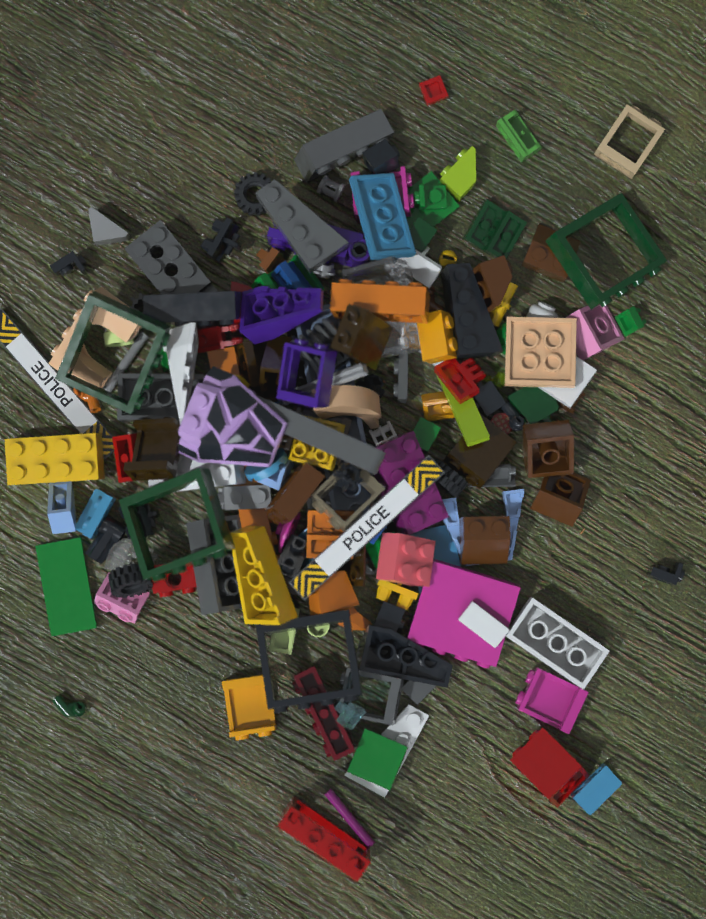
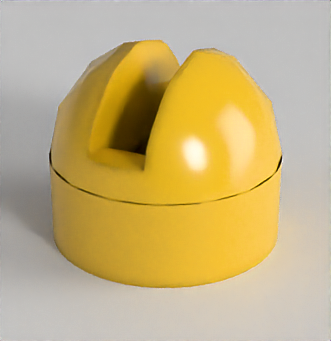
M444 250L439 256L440 265L444 268L448 264H456V253L452 250ZM443 255L453 257L454 261L449 259H442Z

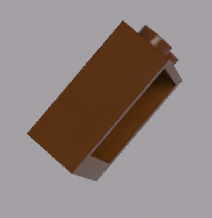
M307 462L297 466L264 510L269 514L267 517L277 525L279 523L283 525L292 522L325 476Z

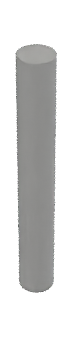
M143 332L139 334L135 343L130 347L104 385V390L112 392L118 383V373H125L148 339L146 334Z

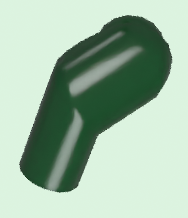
M61 694L52 700L53 704L65 717H80L85 713L86 706L83 702H67Z

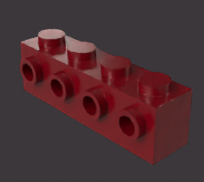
M315 665L293 676L295 680L292 681V684L297 694L301 693L302 696L328 692ZM320 702L311 703L312 708L305 709L307 715L312 714L315 723L312 726L317 736L322 735L325 744L322 746L327 757L332 756L333 760L336 761L354 752L355 747L335 705L321 706Z

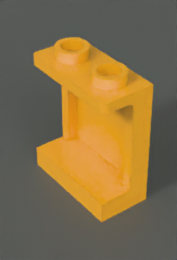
M263 674L223 680L222 688L225 694L230 729L229 736L235 737V740H244L249 738V734L258 733V737L272 735V731L277 729L274 709L269 710L267 707Z

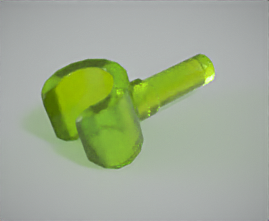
M498 372L495 378L486 375L482 379L491 381L499 388L505 386V374Z

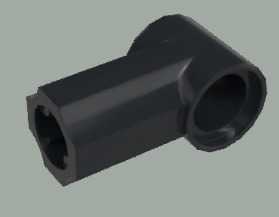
M108 515L97 531L98 535L85 554L98 563L103 564L115 544L117 545L126 534L127 526Z

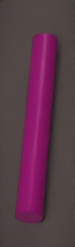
M331 788L326 791L324 795L368 848L374 845L375 841Z

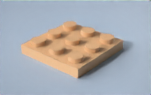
M507 317L505 386L575 388L577 318Z

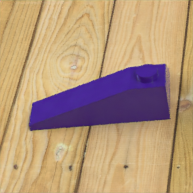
M260 286L243 291L239 332L254 344L275 339L323 311V290L320 288H297L293 290L286 287L271 289L268 286Z

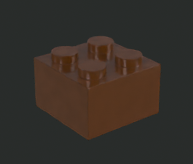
M569 420L523 425V458L528 478L574 473V434Z

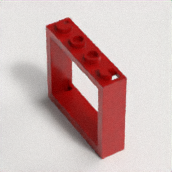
M293 796L280 816L278 827L358 882L371 863L370 848ZM296 804L301 806L299 810L295 809ZM358 846L364 850L362 855L356 851Z

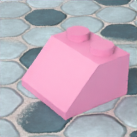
M598 305L592 310L589 306H586L566 317L577 318L576 354L581 360H586L625 339L607 305L603 308L601 305Z

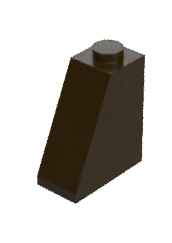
M279 336L267 342L260 367L259 396L282 406L283 400L276 397L285 342L292 341V337Z

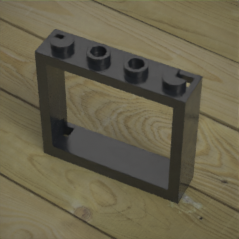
M349 610L295 618L281 625L256 624L267 707L269 710L274 709V713L288 712V707L297 706L298 710L312 708L311 703L320 702L321 706L335 704L334 700L344 698V702H352L358 700V696L363 695ZM343 622L353 688L275 701L265 635Z

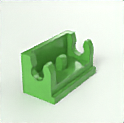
M516 109L497 121V129L521 163L542 149V146L532 135Z

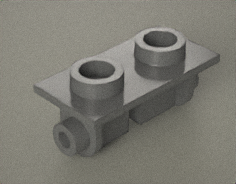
M511 464L499 465L482 487H516V466H511Z

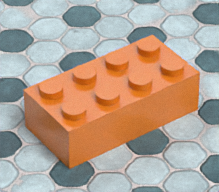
M340 279L338 283H332L330 311L335 319H342L347 306L351 304L369 310L385 322L428 324L430 295L427 287H423L421 283H409V286H399L398 282L389 281L385 282V285H376L375 281L364 280L362 284H354L352 280Z

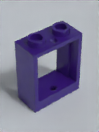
M295 338L294 342H285L276 398L314 408L329 407L337 351L328 349L329 345L315 343L314 346L309 345V341L305 339ZM301 351L321 355L316 394L295 389Z

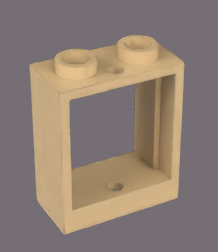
M627 104L594 155L632 179L665 129L661 127L662 124L658 120L647 118L643 115L641 109ZM626 116L655 134L636 163L607 145Z

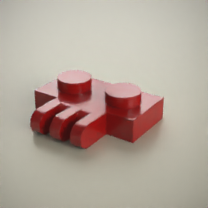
M454 358L443 361L434 367L436 375L459 404L479 394V388L476 383L486 377L484 371H480V366L478 364L474 365L476 361L473 358H469L461 364Z

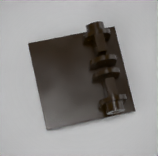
M366 545L353 556V559H349L339 569V571L344 570L347 573L352 586H365Z

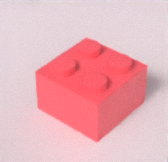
M382 533L376 579L410 586L430 587L436 541L401 533Z

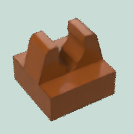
M273 247L269 252L261 248L256 254L261 261L259 266L267 274L274 271L279 264L286 260Z

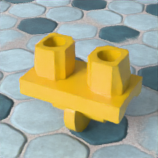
M378 580L377 582L379 587L376 598L388 602L391 592H397L400 596L396 606L405 610L409 609L413 599L416 600L419 594L401 587L402 584L399 583L396 585L383 580Z

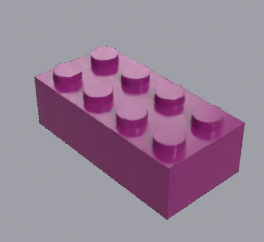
M414 431L402 433L373 446L386 453L377 474H374V476L385 488L386 494L425 459ZM435 482L393 519L398 533L411 535L449 517Z

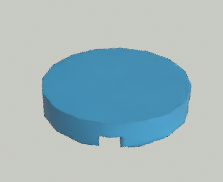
M278 448L271 467L247 466L244 473L249 481H252L253 478L255 481L263 480L275 474L280 469L279 465L281 463L283 465L286 464L289 457L283 448Z

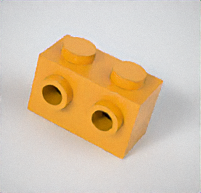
M437 310L430 312L428 324L417 323L422 360L424 362L434 364L457 358L456 351L458 350V345L452 330L454 328V321L450 313Z

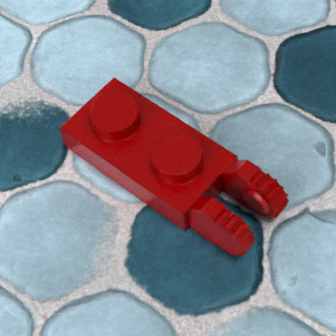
M240 323L197 329L199 338L198 353L225 349L228 346L244 342L243 337H234L226 340L225 332L240 329Z

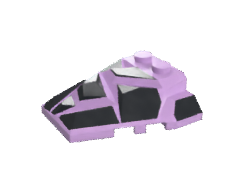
M213 366L205 375L203 383L196 385L178 430L181 436L179 454L201 463L271 467L288 423L268 404H264L256 396V393L241 383L236 375Z

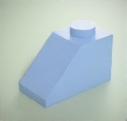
M72 481L49 483L47 515L53 534L76 531V508Z

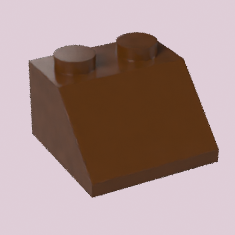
M538 224L521 266L563 283L568 274L546 243V240L556 230ZM572 237L567 238V241L575 253H577L581 241Z
M505 255L479 263L473 269L489 314L500 306L513 277L512 266L509 261H506Z
M576 473L542 477L530 509L573 527L583 509L591 480Z
M510 516L459 518L461 565L507 564L510 547Z

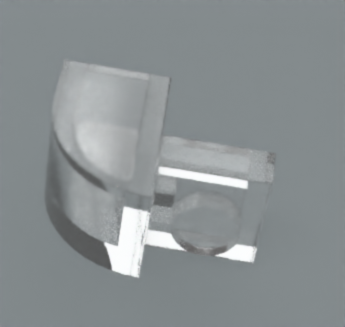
M131 538L120 540L112 546L104 569L112 571L116 570L117 567L122 568L126 564L130 566L133 559H137ZM148 547L153 563L156 564L158 554H154V549Z

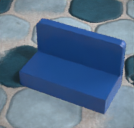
M286 261L282 262L271 273L280 287L293 290L297 288H312L293 261L289 263Z

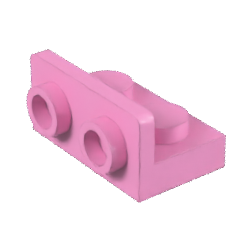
M107 574L96 593L94 603L102 611H110L116 614L122 621L135 624L150 593L142 592V595L138 596L136 594L134 597L127 596L126 598L113 596Z

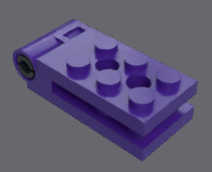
M329 225L348 241V248L329 261L355 269L367 267L370 263V256L364 234ZM269 227L267 234L269 245H272L273 248L281 252H285V249L294 251L278 228Z

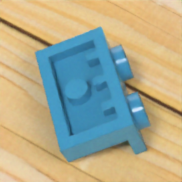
M95 489L76 523V530L90 539H95L100 525L109 514L116 498L99 489Z

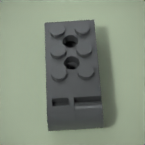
M161 220L124 248L161 295L218 292ZM155 251H164L161 258H153ZM175 267L178 269L175 276H167V271L170 268Z

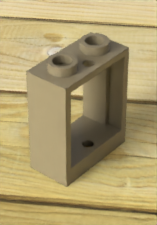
M346 461L344 464L347 467L350 463ZM361 470L360 477L363 481L360 484L372 496L346 521L323 500L335 487L336 477L332 475L312 494V506L320 514L324 512L330 518L328 520L329 523L336 530L341 529L345 532L385 495V488L367 470Z

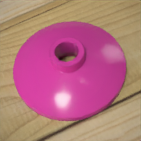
M300 511L292 522L283 525L279 523L276 534L280 535L278 543L280 554L291 534H294L301 515Z

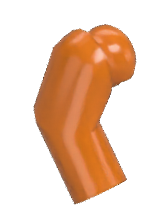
M73 388V392L81 400L88 403L91 413L101 411L99 399Z

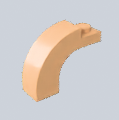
M334 385L331 388L329 407H313V411L320 419L345 415L356 416L363 419L370 429L380 427L379 419L382 415L379 395L368 388L353 385ZM316 389L312 390L313 394H316Z

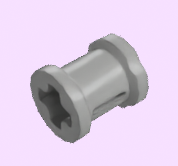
M325 174L316 193H323L333 198L334 202L337 203L346 184H339L329 179V176Z

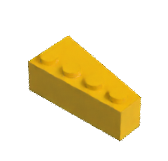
M246 526L230 532L235 547L232 550L245 624L281 625L297 618L298 615L265 526Z

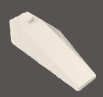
M192 322L170 329V341L167 347L163 346V351L167 352L180 425L190 402L199 346L196 323Z

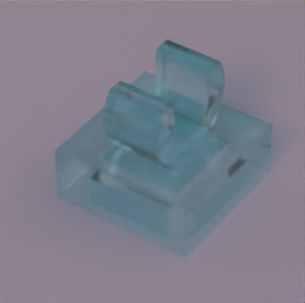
M339 701L334 708L340 713L336 721L343 727L351 730L366 713L361 706L352 702L347 705Z

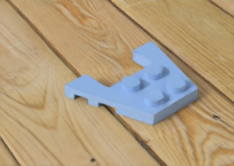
M524 489L502 492L505 516H510L508 561L512 560ZM456 498L442 499L449 515L443 522L460 555Z

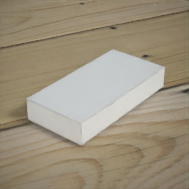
M471 601L458 618L460 622L494 648L498 646L510 630L474 601Z

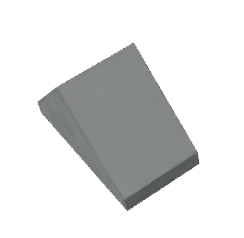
M93 207L89 208L93 242L96 246L128 241L131 238L124 229Z

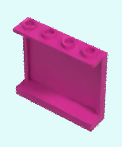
M433 559L430 587L422 588L407 639L421 647H424V645L431 647L433 652L441 655H446V652L454 654V658L460 661L468 662V659L477 661V665L483 668L490 669V666L496 667L505 637L494 648L460 622L458 618L471 601H474L506 627H509L521 587L516 583Z

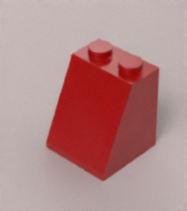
M543 727L540 730L534 731L530 735L529 741L523 747H518L510 759L556 808L590 776Z

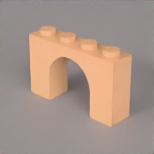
M103 287L94 290L126 305ZM90 290V291L87 293V295H86L85 298H84V301H85V302H86V299H87V297H88V294L94 292L93 290ZM98 307L92 324L107 328L126 343L135 338L141 329V326ZM79 308L72 318L75 320L74 323L66 328L61 336L64 338L61 344L56 345L51 352L53 357L49 365L56 370H59L83 308ZM83 345L72 375L103 389L112 372L94 360L88 354L85 345Z

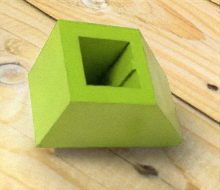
M473 146L468 151L464 148L456 157L458 161L453 166H446L440 173L442 176L440 182L442 185H446V190L458 201L476 183V149Z

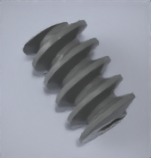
M323 318V327L315 324V333L307 329L308 338L300 334L299 339L308 340V344L313 346L315 343L332 344L338 329L332 321L329 322ZM301 351L300 360L304 365L305 359L310 362L313 360L312 353Z

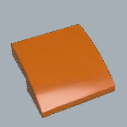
M308 509L306 558H316L344 533L341 529L336 530L329 523L328 520L330 518L324 512L320 514L315 509ZM334 510L344 521L355 512V510Z

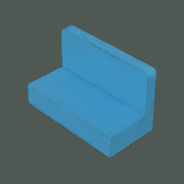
M602 763L570 796L589 815H592L622 785V782Z

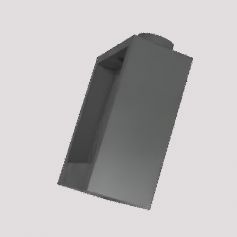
M350 667L343 671L341 675L340 685H343V690L353 687ZM359 671L360 676L391 682L385 716L348 708L349 702H344V698L336 700V708H339L338 714L394 725L396 723L404 679Z

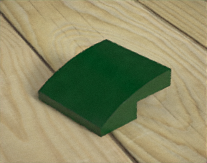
M486 199L471 222L463 240L495 258L505 255L507 260L527 222Z

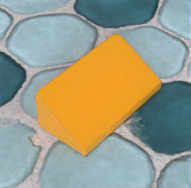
M443 391L421 395L424 419L436 421L455 418Z

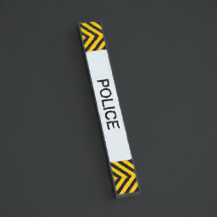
M0 308V342L80 434L102 433L103 458L105 460L114 452L113 435L90 412V409L73 392L70 386L55 379L57 371L49 365L46 358L6 312Z
M428 455L296 575L289 584L306 600L445 472Z

